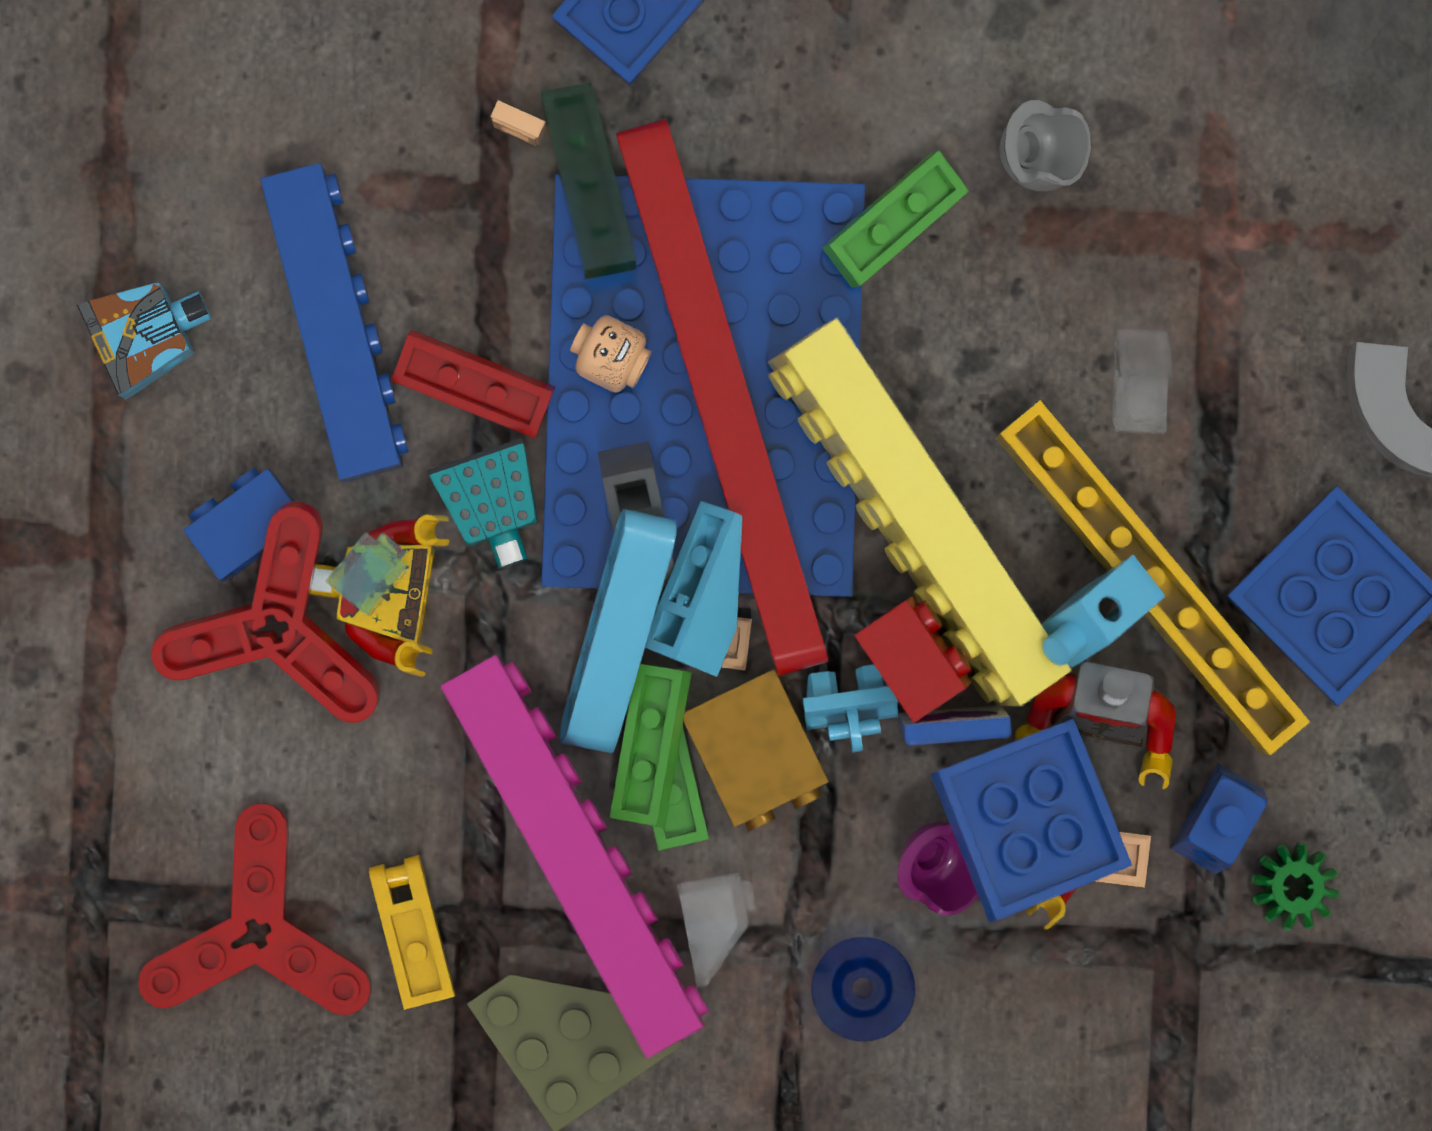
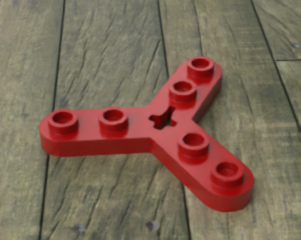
M292 501L283 504L272 516L267 529L252 604L173 625L162 631L153 643L151 650L152 663L161 675L175 681L186 680L269 657L338 719L344 722L357 723L364 721L372 715L380 699L381 691L377 680L306 616L323 534L322 519L311 505ZM269 615H274L278 622L286 621L288 624L282 633V637L277 638L273 630H264L257 633L252 631L259 630V628L265 626L269 620Z
M266 803L251 805L243 810L237 818L234 837L231 918L152 959L143 967L139 974L138 986L142 997L147 1003L156 1008L176 1006L254 964L330 1012L338 1015H351L361 1010L368 1002L372 993L371 980L368 973L355 962L285 919L289 827L283 812L274 805ZM255 919L259 925L269 924L272 932L265 936L267 942L265 947L261 948L255 941L249 944L246 943L237 949L234 948L232 942L249 932L248 921Z

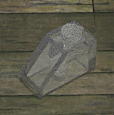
M739 871L677 882L697 987L709 984L749 925L747 912L757 911L751 880L741 882Z

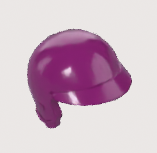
M938 821L925 824L909 836L901 851L897 877L899 888L906 897L917 902L921 901L931 911L944 916L958 914L966 910L978 899L979 896L949 822Z

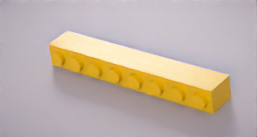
M1041 400L996 437V440L1106 571H1109L1132 555L1137 558L1165 594V597L1144 616L1261 755H1272L1310 723L1308 718Z

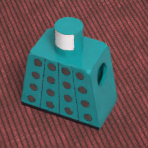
M522 438L428 470L433 484L469 547L489 541L498 569L528 559L518 530L538 524L527 451Z

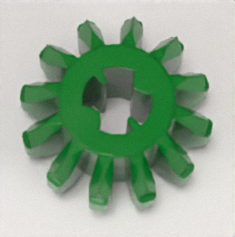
M1298 842L1296 844L1292 858L1286 845L1278 844L1275 846L1278 863H1275L1265 855H1261L1258 859L1260 865L1269 871L1267 876L1259 874L1250 875L1251 883L1265 885V891L1256 893L1251 897L1252 903L1261 905L1271 901L1262 917L1266 921L1272 922L1282 913V929L1291 931L1295 925L1297 915L1301 925L1305 929H1311L1314 927L1311 910L1325 918H1328L1331 914L1330 909L1321 903L1323 896L1331 899L1339 898L1340 892L1338 890L1325 887L1324 882L1333 880L1338 876L1337 870L1326 868L1318 871L1327 856L1324 852L1317 851L1307 860L1308 847L1306 843ZM1287 876L1295 878L1304 877L1305 882L1300 883V886L1306 888L1301 897L1292 894L1288 897L1284 895V891L1289 890V887L1283 886Z

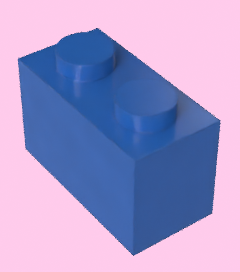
M256 468L248 471L231 484L232 489L235 491L232 495L219 504L213 498L202 504L188 516L193 523L183 529V531L220 581L227 582L262 556L267 529L272 516L283 504L294 501L274 472L268 468L261 474Z

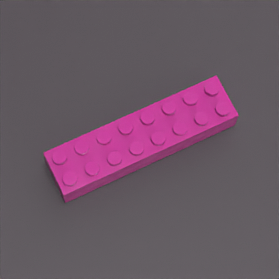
M495 655L441 685L443 692L646 1058L653 1057L706 1027L702 1016L710 1011L695 984L685 988L676 972V970L684 966L680 956L669 938L661 941L657 938L650 925L659 920L644 893L641 891L635 895L632 893L625 878L633 874L632 870L618 847L614 845L607 848L600 833L608 828L593 801L591 802L588 799L582 802L574 787L582 784V781L568 756H565L564 753L556 756L549 742L556 739L557 736L543 711H540L539 707L531 710L524 697L532 693L518 666H515L513 661L505 664Z

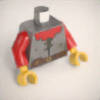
M1081 662L1071 668L1072 671L1035 696L1026 718L1028 724L1022 725L1015 731V741L1074 719L1081 736L1144 749L1147 748L1149 751L1143 756L1139 773V783L1142 786L1145 785L1146 776L1149 773H1156L1163 777L1162 789H1166L1170 783L1173 759L1168 753L1171 752L1173 745L1176 710L1169 699L1160 692L1154 691V677L1149 674L1091 662Z

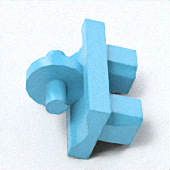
M874 664L861 666L856 669L858 687L856 691L838 693L835 672L825 671L809 674L807 698H803L806 730L828 727L830 741L850 738L852 753L863 751L861 736L881 734L879 720L898 717V699Z

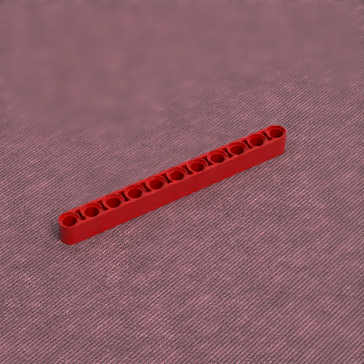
M665 118L618 132L616 136L725 502L729 511L742 515L741 555L778 677L829 662L667 120Z

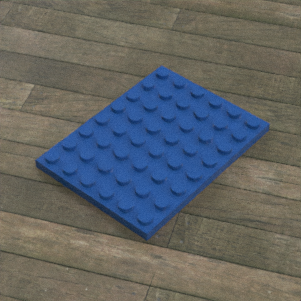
M556 174L548 384L556 388L547 413L542 587L599 588L614 535L598 458V452L649 441L664 518L675 520L677 525L672 552L674 565L700 501L728 510L628 176ZM685 178L809 595L852 597L855 493L849 484L842 487L832 475L827 466V461L831 457L822 443L819 441L814 444L802 430L798 422V417L802 413L792 398L784 400L772 385L769 374L773 370L768 361L818 327L838 318L860 352L862 285L852 288L821 247L864 211L865 184ZM605 315L611 316L641 331L646 337L645 348L652 351L636 386L631 388L626 385L623 390L617 393L610 392L579 376L575 369L578 355L570 351L572 343L583 323L593 327L595 322ZM740 553L739 594H753Z

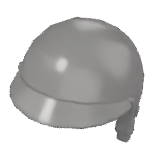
M1029 100L1022 103L1015 110L1002 133L999 145L1000 160L1009 177L1020 186L1037 192L1055 191L1079 180L1087 167L1091 151L1090 131L1083 115L1067 107L1053 108V106L1041 100Z

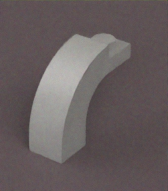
M1356 342L1350 345L1347 352L1346 389L1351 411L1361 432L1382 456L1396 466L1410 473L1432 478V428L1418 418L1410 406L1406 394L1405 378L1408 347Z

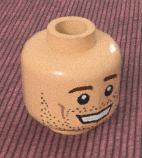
M608 315L600 317L593 327L583 323L570 349L571 352L578 355L575 364L578 375L613 393L620 392L626 385L631 388L636 386L652 351L645 348L646 337L641 331Z

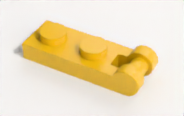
M420 855L404 858V864L386 868L384 864L370 867V880L404 1010L455 997L456 994ZM409 884L413 899L395 904L391 889Z

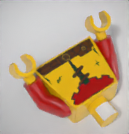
M423 515L419 519L392 521L363 534L358 540L356 547H347L344 568L316 564L310 592L311 595L339 599L337 620L345 622L347 637L370 657L397 666L399 670L418 677L425 676L426 672L417 670L415 666L417 655L421 652L431 655L433 653L430 647L421 645L435 552V548L432 546L445 547L449 544V539H437L435 535L436 525L440 521H449V518L444 515Z

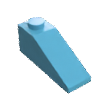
M700 501L653 617L645 648L705 673L718 676L737 629L742 515Z

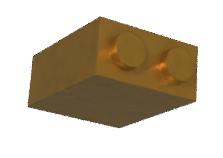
M774 669L685 712L683 722L734 828L744 823L747 831H752L776 819L772 809L791 801L794 808L797 809L823 796L819 787L828 783V780Z

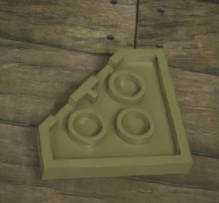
M510 973L467 1003L553 1131H559L684 1045V1042L681 1040L647 1059L611 993L593 988L551 982Z

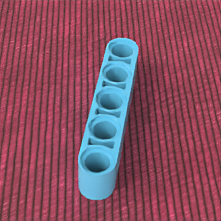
M627 509L621 511L563 712L560 727L561 744L610 754L615 750L673 552L677 528L675 520Z

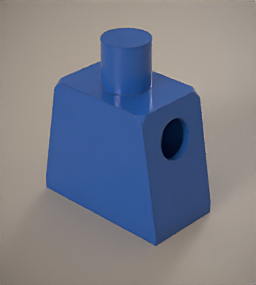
M1218 763L1170 849L1214 874L1231 867L1267 805L1268 799L1264 789Z

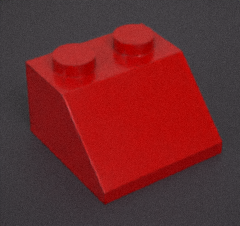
M911 596L854 636L910 719L915 723L966 689L972 683L967 676L972 669L961 650L955 644L948 648L937 630L942 627V624L932 607L926 601L919 604L915 597Z

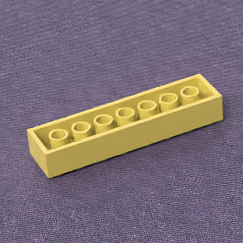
M838 318L818 327L769 360L768 364L773 370L769 374L772 385L784 400L792 398L802 413L798 417L802 430L814 444L819 441L822 443L831 457L827 461V466L832 475L842 487L850 485L860 500L855 505L860 517L871 530L876 528L880 530L889 544L884 550L890 562L901 574L907 571L918 587L913 591L917 602L920 604L926 601L935 611L947 630L942 634V638L948 648L955 644L964 654L975 672V675L971 677V681L979 695L987 703L994 701L997 706H1022L1072 671L1068 664L1057 665L1046 657L1043 651V642L1049 635Z

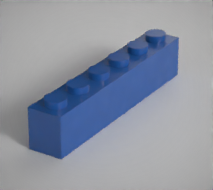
M317 163L260 178L339 480L346 483L402 468L404 466L401 455L409 453V448L402 423L392 425L387 405L396 403L395 394L389 374L379 375L374 355L383 353L376 324L366 325L361 305L370 303L362 273L353 275L348 255L356 254L357 251L349 223L339 224L335 206L344 204L337 176L336 174L327 176L322 164Z

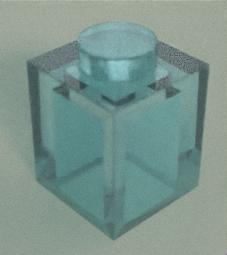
M365 532L325 582L364 614L371 616L410 569L408 565L401 561L407 552L383 532L377 539H374Z

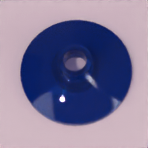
M854 937L839 942L822 956L812 977L811 994L818 1016L834 1033L853 1041H874L890 1035L907 1019L915 1000V979L908 961L894 946L877 938ZM859 978H866L872 983V992L867 997H858L853 993V984Z

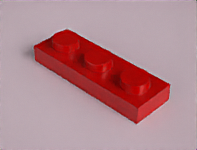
M411 330L407 335L391 379L392 382L532 438H536L539 434L556 388L414 330Z

